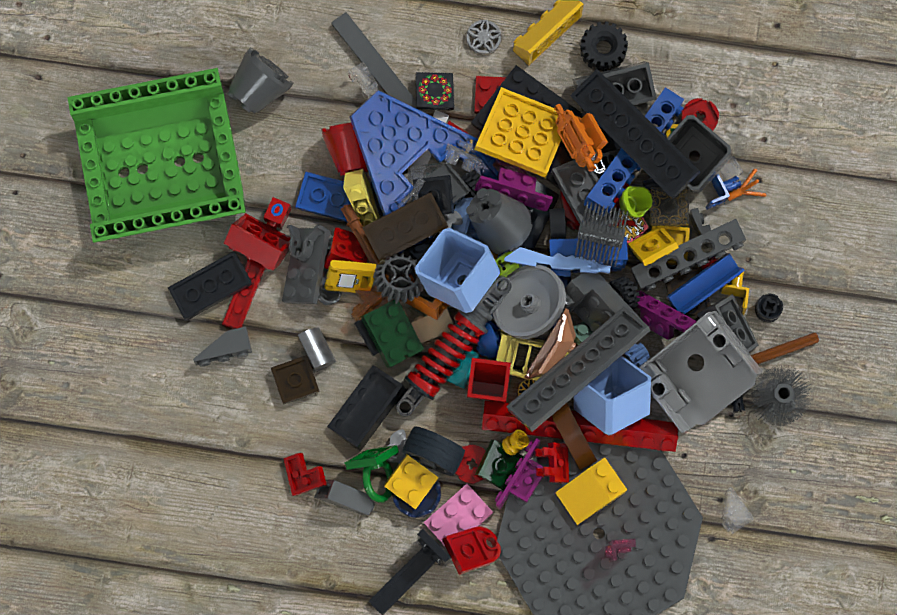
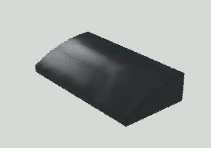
M372 365L327 427L361 451L395 406L397 399L406 388L403 384Z

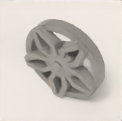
M477 21L467 31V44L471 50L478 54H490L501 43V31L491 21ZM484 24L487 25V29H486V30L483 29ZM470 35H471L473 38H476V39H474V41H473L472 44H471L470 38H469ZM498 38V42H497L496 45L494 46L492 40H495V39ZM484 45L487 50H479L478 48Z

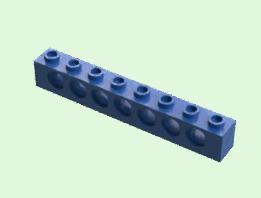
M665 87L645 117L652 124H656L658 126L656 128L663 134L665 129L669 130L673 125L674 121L672 119L674 116L678 117L684 109L681 106L684 99ZM621 148L590 191L583 205L586 206L588 202V208H590L592 202L591 210L593 211L596 204L595 213H597L600 204L599 215L604 206L603 216L608 206V213H610L611 208L613 209L616 204L614 200L616 198L620 199L625 190L624 186L632 183L635 178L634 172L636 170L640 171L641 167ZM613 178L618 179L620 182L614 181ZM603 192H607L610 196L604 195Z

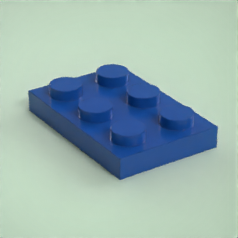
M305 172L295 208L347 222L341 208L351 203L343 189L344 181Z

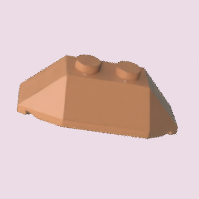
M565 308L526 372L525 378L531 379L543 376L562 360L567 352L570 353L576 346V343H574L576 334L568 309Z

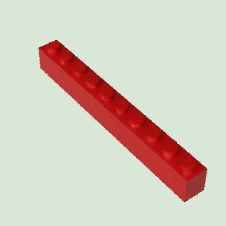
M485 401L482 430L506 433L522 430L527 435L563 439L552 416L532 432L508 411L506 406L510 403ZM571 410L587 442L676 452L678 428L674 422L640 419L612 435H607L578 412Z

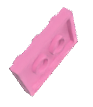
M466 484L423 523L445 547L442 541L445 536L480 526L493 514V511Z

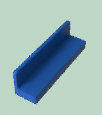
M726 253V255L669 294L667 299L675 310L686 314L745 270L737 266L730 253Z

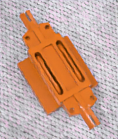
M557 104L554 107L558 115L555 122L558 127L557 132L571 158L576 160L578 166H586L589 172L596 169L594 164H598L602 159L601 149L608 143L592 114L586 113L583 118L575 116L570 110L564 111L561 104Z

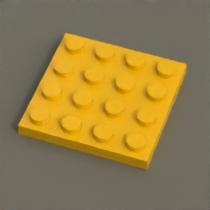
M501 87L474 150L546 178L562 140L557 132L558 127L555 123L558 115L553 107Z

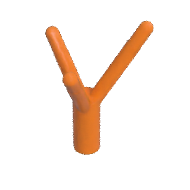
M753 169L740 188L729 193L728 201L741 195L766 196V193L746 191L759 183V180L756 179L748 184L757 172V169Z

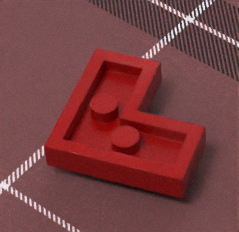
M303 453L283 458L292 496H298L327 485L323 467L317 466L307 470Z

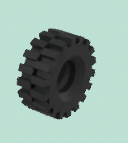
M606 21L604 25H601V22H597L596 26L592 24L589 30L586 29L580 45L581 57L583 56V61L589 63L588 67L592 68L594 66L596 67L595 70L603 69V71H607L609 68L611 70L615 69V66L619 67L621 62L624 61L628 49L627 36L625 33L622 34L623 30L620 27L617 29L614 23L610 26L608 25L609 22ZM600 41L608 42L611 45L610 52L606 54L600 53L597 50V44Z

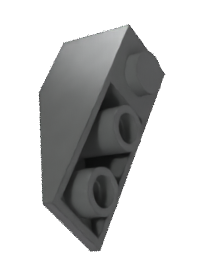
M242 327L226 331L193 359L194 363L203 367L210 365L212 361L226 362L230 360V357L237 356V358L247 357L248 353H252L247 328Z

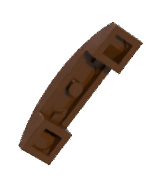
M567 403L564 404L552 415V418L581 470L596 462L597 459L573 416Z

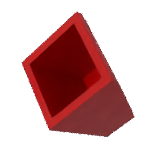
M472 358L467 398L506 403L511 363Z

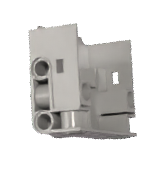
M716 311L708 312L702 316L694 325L639 367V369L651 377V394L681 433L690 430L696 424L704 425L753 387L756 377L763 373L746 347ZM721 335H723L726 339L725 344H723L720 340ZM693 354H699L704 359L705 364L700 371H693L688 365V359ZM661 383L664 385L665 391L661 389Z

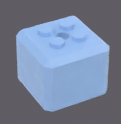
M451 228L441 231L415 266L416 274L428 295L464 313L472 312L500 274L499 267L487 245Z
M620 356L574 396V410L605 434L612 435L650 415L651 377L626 358Z

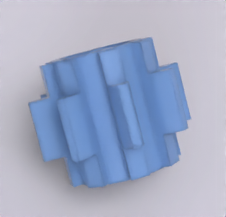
M641 342L634 344L624 353L631 363L639 367L648 361L647 359L650 357L647 349Z

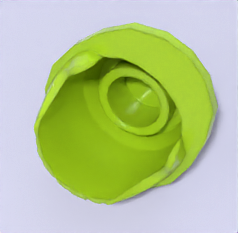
M634 186L627 187L619 199L622 212L624 210V214H627L628 211V216L634 218L643 217L652 207L653 202L650 192L645 187Z

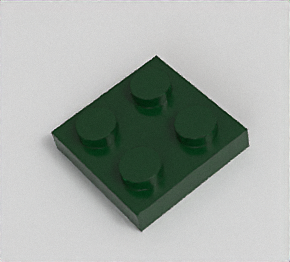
M491 439L475 475L504 491L507 487L505 485L506 480L510 474H515L517 470L515 466L520 458L524 459V456L519 453L514 456L507 454L502 447V443Z

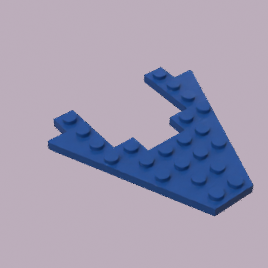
M379 90L349 116L383 216L404 206L401 200L414 187L402 173L427 149L438 162H442L454 151L448 148V144L463 150L467 140L469 144L465 152L476 156V160L454 151L455 154L469 170L473 169L480 176L497 180L498 171L493 164L498 159L474 150L478 141L477 138ZM431 235L430 237L414 244L413 246L415 247L418 244L425 243L434 237Z

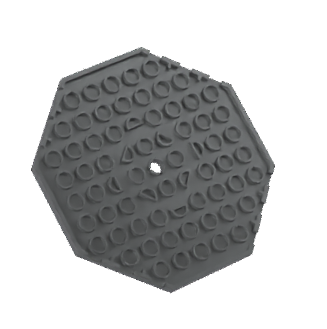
M588 442L597 461L580 470L568 449L569 482L603 458H606L627 488L625 494L579 525L575 523L555 494V492L568 483H552L549 481V476H545L541 479L527 503L511 493L509 494L497 539L501 546L499 558L533 615H657L684 599L703 517L662 450ZM535 457L532 459L543 467H549V457ZM600 528L604 531L602 539L594 537L593 532L595 529Z

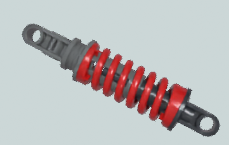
M498 276L472 312L464 313L458 310L454 317L457 323L455 325L449 323L447 328L450 332L443 331L441 333L443 341L435 340L434 344L437 348L433 349L430 347L428 349V353L433 358L430 359L427 356H422L421 360L426 366L415 365V369L420 374L414 371L404 377L409 386L396 401V409L401 416L411 415L424 397L434 400L435 395L440 390L438 383L445 384L447 382L445 375L451 376L453 374L451 367L458 368L460 366L457 359L464 360L466 358L464 350L471 352L473 347L470 343L477 344L479 342L478 337L485 333L487 334L486 323L493 319L491 314L500 306L512 288V284L507 277ZM501 280L507 282L504 290L497 288V283ZM408 402L410 407L408 410L403 411L399 408L400 404Z

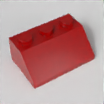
M245 213L231 225L224 244L229 246L231 250L244 254L247 259L262 264L264 268L275 270L287 255L291 238Z

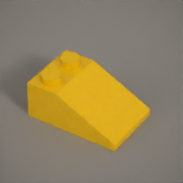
M603 458L559 489L555 494L575 523L579 525L625 494L627 488L607 459Z

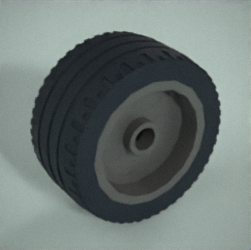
M414 426L404 444L402 452L430 469L454 476L464 457L465 450L446 437Z

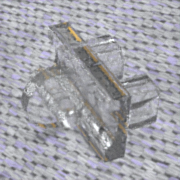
M470 138L466 142L459 141L458 146L463 147V149L449 143L446 146L448 152L445 160L450 164L456 165L459 157L464 158L461 168L470 173L476 164L480 165L482 162L479 157L469 153L470 151L476 152L474 150L475 147L472 146L473 140Z

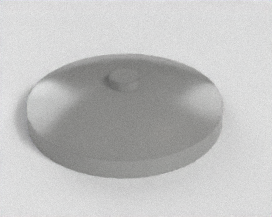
M536 265V267L523 266L506 276L510 280L512 288L500 306L493 312V317L498 327L506 334L517 339L535 338L552 328L560 318L565 306L566 292L562 280L551 269L542 265ZM503 280L498 286V289L504 290L507 286V282Z

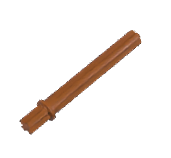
M351 204L344 205L341 211L348 222L347 226L352 229L369 262L376 264V266L379 265L380 261L362 228L361 218L357 217ZM385 274L386 280L390 283L391 280L388 278L389 276Z
M812 333L753 354L751 357L757 364L816 344L819 342V337L817 333Z

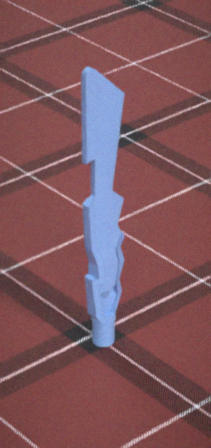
M519 247L504 258L505 262L535 267L536 263L550 265L551 269L580 270V273L596 274L602 272L610 274L611 266L595 262L594 259L592 261L583 259V257L579 259V257L575 258L573 255L565 257L559 253L550 257Z

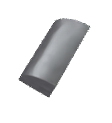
M312 328L298 334L315 372L336 362L320 328Z

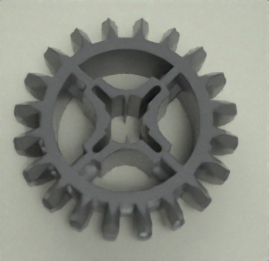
M395 253L392 258L388 255L385 260L382 259L379 265L376 266L373 277L374 286H377V292H382V298L388 296V301L395 299L396 304L399 300H402L405 304L407 299L412 302L414 297L418 298L420 292L424 290V286L415 271V266L418 264L417 259L412 261L411 255L405 258L403 253L400 257ZM385 274L389 276L388 278L391 280L390 283L386 280ZM409 274L414 278V283L411 281Z

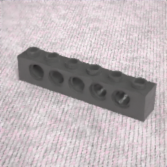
M734 219L679 245L678 249L657 259L654 263L647 266L640 263L632 267L631 271L640 290L645 289L647 292L656 288V284L661 281L667 283L673 280V276L678 273L684 275L690 272L691 267L695 265L701 267L709 263L708 259L714 256L718 259L726 255L725 251L731 248L734 251L743 247L746 238L737 219ZM727 236L730 242L723 245L719 242V237ZM709 244L712 247V251L705 253L702 251L701 246ZM691 252L695 258L692 261H687L684 259V254ZM674 260L677 263V267L669 269L666 263ZM653 268L658 269L660 275L656 278L649 275V271Z

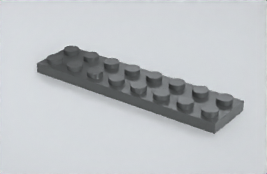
M623 307L506 406L508 411L533 432L650 332L649 326Z

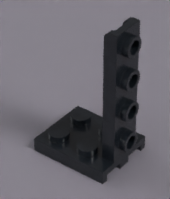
M424 529L417 534V542L421 549L368 601L381 615H384L435 563L438 565L443 564L446 567L451 562V557Z

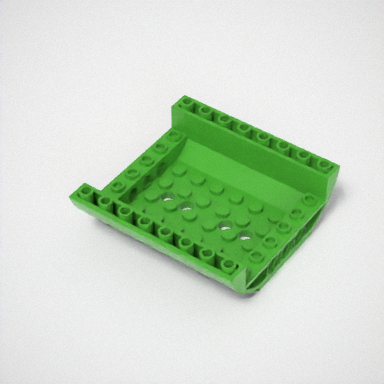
M218 68L67 97L70 115L74 120L92 219L90 229L93 243L246 213L232 129ZM198 154L204 156L203 161L200 163L193 161L194 156ZM178 158L185 160V164L181 167L175 165V161ZM142 165L148 167V171L145 174L138 173V168ZM122 169L129 170V175L125 178L119 176Z

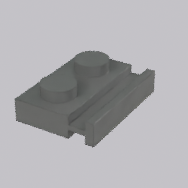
M448 162L426 177L451 175L454 205L462 200L464 196L471 193V189Z

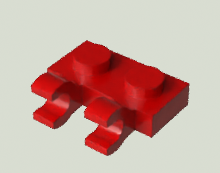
M552 442L548 443V447L536 448L535 457H549V467L536 468V476H549V481L552 483H569L567 445L565 443Z

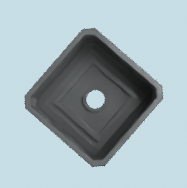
M687 115L667 138L701 172L686 186L693 193H701L732 157L730 145L694 115ZM693 151L700 153V159L696 162L689 159V155Z

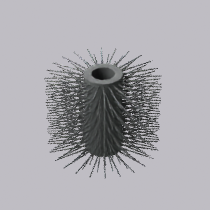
M587 202L578 231L575 258L581 241L580 259L584 240H586L583 259L588 242L590 241L587 260L592 242H594L591 261L596 243H598L595 262L600 244H602L599 263L604 245H606L603 264L608 246H610L607 264L612 247H614L611 260L612 266L617 247L616 266L619 251L624 241L628 211L623 229H621L624 210L619 228H617L620 209L615 227H613L616 208L611 226H609L612 208L607 225H605L608 206L603 224H601L604 206L600 214L599 223H597L600 204L595 222H593L596 204L592 212L591 221H589L592 202L588 215L586 214L588 209Z
M781 365L780 375L779 367L777 368L778 371L774 367V369L764 371L769 373H761L766 376L759 375L761 379L757 377L758 385L753 388H756V390L751 393L760 391L753 396L758 398L754 399L756 400L753 402L755 404L751 407L757 406L754 408L757 409L768 403L769 405L762 411L764 413L760 418L766 415L764 419L771 420L772 422L769 423L774 425L773 421L776 420L777 426L779 419L780 426L784 420V426L788 422L790 424L795 422L793 419L798 420L793 417L801 418L798 415L800 413L803 416L802 413L805 412L804 408L806 407L804 406L807 403L805 404L804 402L810 399L802 400L808 396L802 395L806 393L807 389L805 388L808 385L801 386L806 383L798 387L793 386L795 384L794 381L800 374L795 377L793 371L788 373L786 368H784L785 373L789 374L785 375ZM771 375L773 380H770L769 382L767 381V385L763 387L761 384H765L764 379L766 378L768 380L769 376Z

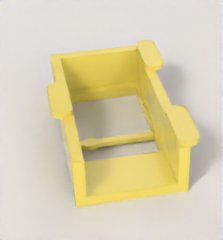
M501 330V340L496 361L511 363L510 375L527 379L525 374L528 371L527 366L532 346L541 348L545 341L535 338L517 339ZM519 343L529 345L525 365L522 367V370L513 369ZM540 377L531 378V380L537 381Z

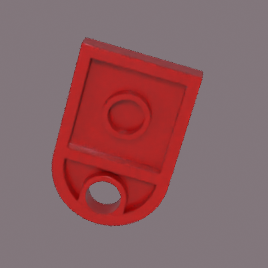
M474 527L445 536L442 539L459 575L492 564L499 558L501 553V546L497 542L498 538L491 530L485 527ZM486 540L491 542L492 547L487 545Z

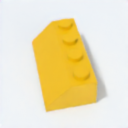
M557 0L552 10L545 11L538 23H532L524 36L520 35L515 39L513 51L529 66L581 18L584 4L579 0Z

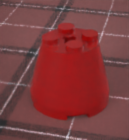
M351 122L329 126V129H321L322 137L340 176L361 169L364 172H368Z

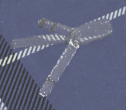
M418 177L410 194L397 207H402L413 196L414 200L418 199V194L425 180Z

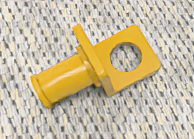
M742 272L738 277L731 280V285L726 284L722 287L721 294H733V296L743 297L742 314L744 315L748 305L750 288L742 287L744 272Z

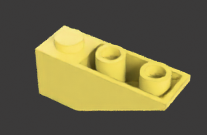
M364 170L345 173L343 189L357 217L361 218L362 226L379 219L372 189Z

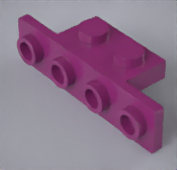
M502 167L498 171L497 180L480 176L475 186V191H479L482 188L486 190L493 189L523 203L525 206L542 211L548 210L553 199L552 196L535 192L536 177Z
M640 290L637 291L640 294L637 296L640 298V301L637 302V307L640 308L641 320L649 326L651 331L663 338L670 340L674 337V328L685 332L696 323L695 320Z
M536 438L534 442L531 441L525 450L528 453L524 459L520 458L515 466L517 470L514 475L510 474L506 480L505 485L507 487L504 492L500 491L495 499L497 502L496 508L501 509L510 493L526 503L529 501L543 478L536 476V468H543V466L531 459L535 449L540 445L539 439Z

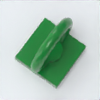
M397 445L366 449L344 462L347 470L364 467L362 474L363 486L370 499L383 503L392 496V492L387 488L382 495H378L373 490L370 473L371 470L383 467L387 480L389 479L393 470L387 459L399 452Z

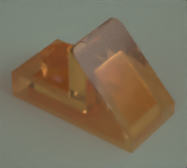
M355 290L356 295L363 304L359 303L352 309V319L355 322L360 320V317L371 312L385 300V297L382 298V292Z

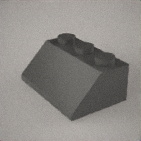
M733 294L697 313L700 319L708 312L716 311L748 352L759 346ZM721 335L720 340L723 344H725L726 339L723 335Z

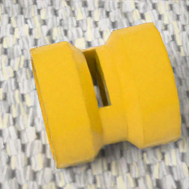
M515 430L502 441L504 451L512 456L529 444V438L522 430Z

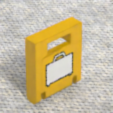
M332 260L328 268L324 288L328 291L370 294L376 264Z

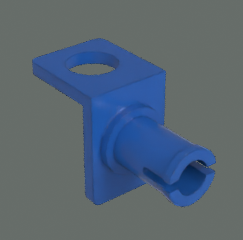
M719 174L715 175L711 182L719 198L710 201L705 207L706 210L724 203L730 197L729 191L741 187V181L736 182L739 180L737 176L723 182Z

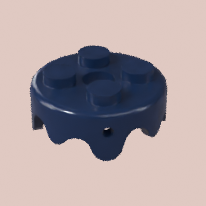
M439 481L435 482L416 509L394 493H392L393 502L396 508L405 516L411 518L425 517L431 514L439 505L441 499Z

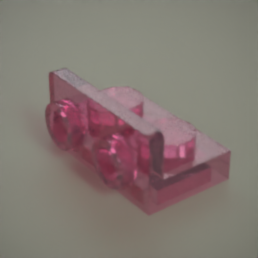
M635 539L611 540L605 546L606 558H609L610 562H614L617 560L616 550H618V553L631 552V549L636 547Z

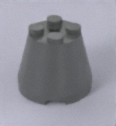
M250 47L244 54L227 94L232 99L241 101V106L246 111L255 114L287 92L294 82L286 80L289 76L271 60L266 59L264 56H259V52Z
M480 189L466 209L480 242L487 245L490 251L495 254H503L504 251L510 250L513 247L517 249L524 243L532 229L531 212L523 203L493 189Z

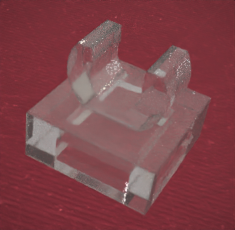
M735 156L731 157L720 170L725 181L743 174V170Z

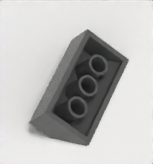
M643 61L601 72L633 105L657 99L649 62ZM590 75L573 79L575 90ZM580 106L583 116H585L586 111Z

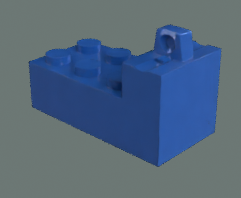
M624 237L615 266L618 251L616 247L610 271L616 272L625 268L628 261L627 237ZM550 239L548 256L553 257L559 253L565 257L571 255L575 257L578 239ZM584 240V246L580 257H583L586 240ZM580 241V244H579V249H578V252H577L576 257H579V252H580V247H581V241ZM590 241L588 242V245H587L586 254H585V256H584L585 259H587V254H588V249H589V243H590ZM592 242L588 260H591L594 242ZM596 243L595 252L592 260H595L598 243ZM600 244V249H599L598 256H597V260H596V262H598V263H599V258H600V252H601L602 244ZM604 245L603 253L599 264L611 266L614 247H612L611 255L607 264L610 246H608L606 258L603 264V258L606 245ZM551 269L562 280L564 287H566L571 277L570 270ZM572 270V272L580 273V270Z

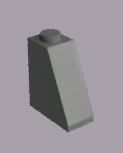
M326 480L327 485L318 488L314 497L361 515H369L375 506V502L370 499L367 493L335 480Z

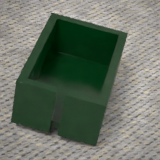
M395 299L360 317L387 369L405 360V358L407 359L424 350L400 302L396 304Z

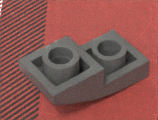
M699 208L691 209L689 217L697 236L710 231V225L702 226L704 224V217L702 213H699ZM704 244L707 248H711V245Z

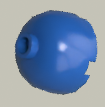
M489 321L485 325L488 332L478 337L479 342L476 349L481 356L486 355L488 358L496 360L501 340L500 332L498 331L500 328L493 321Z

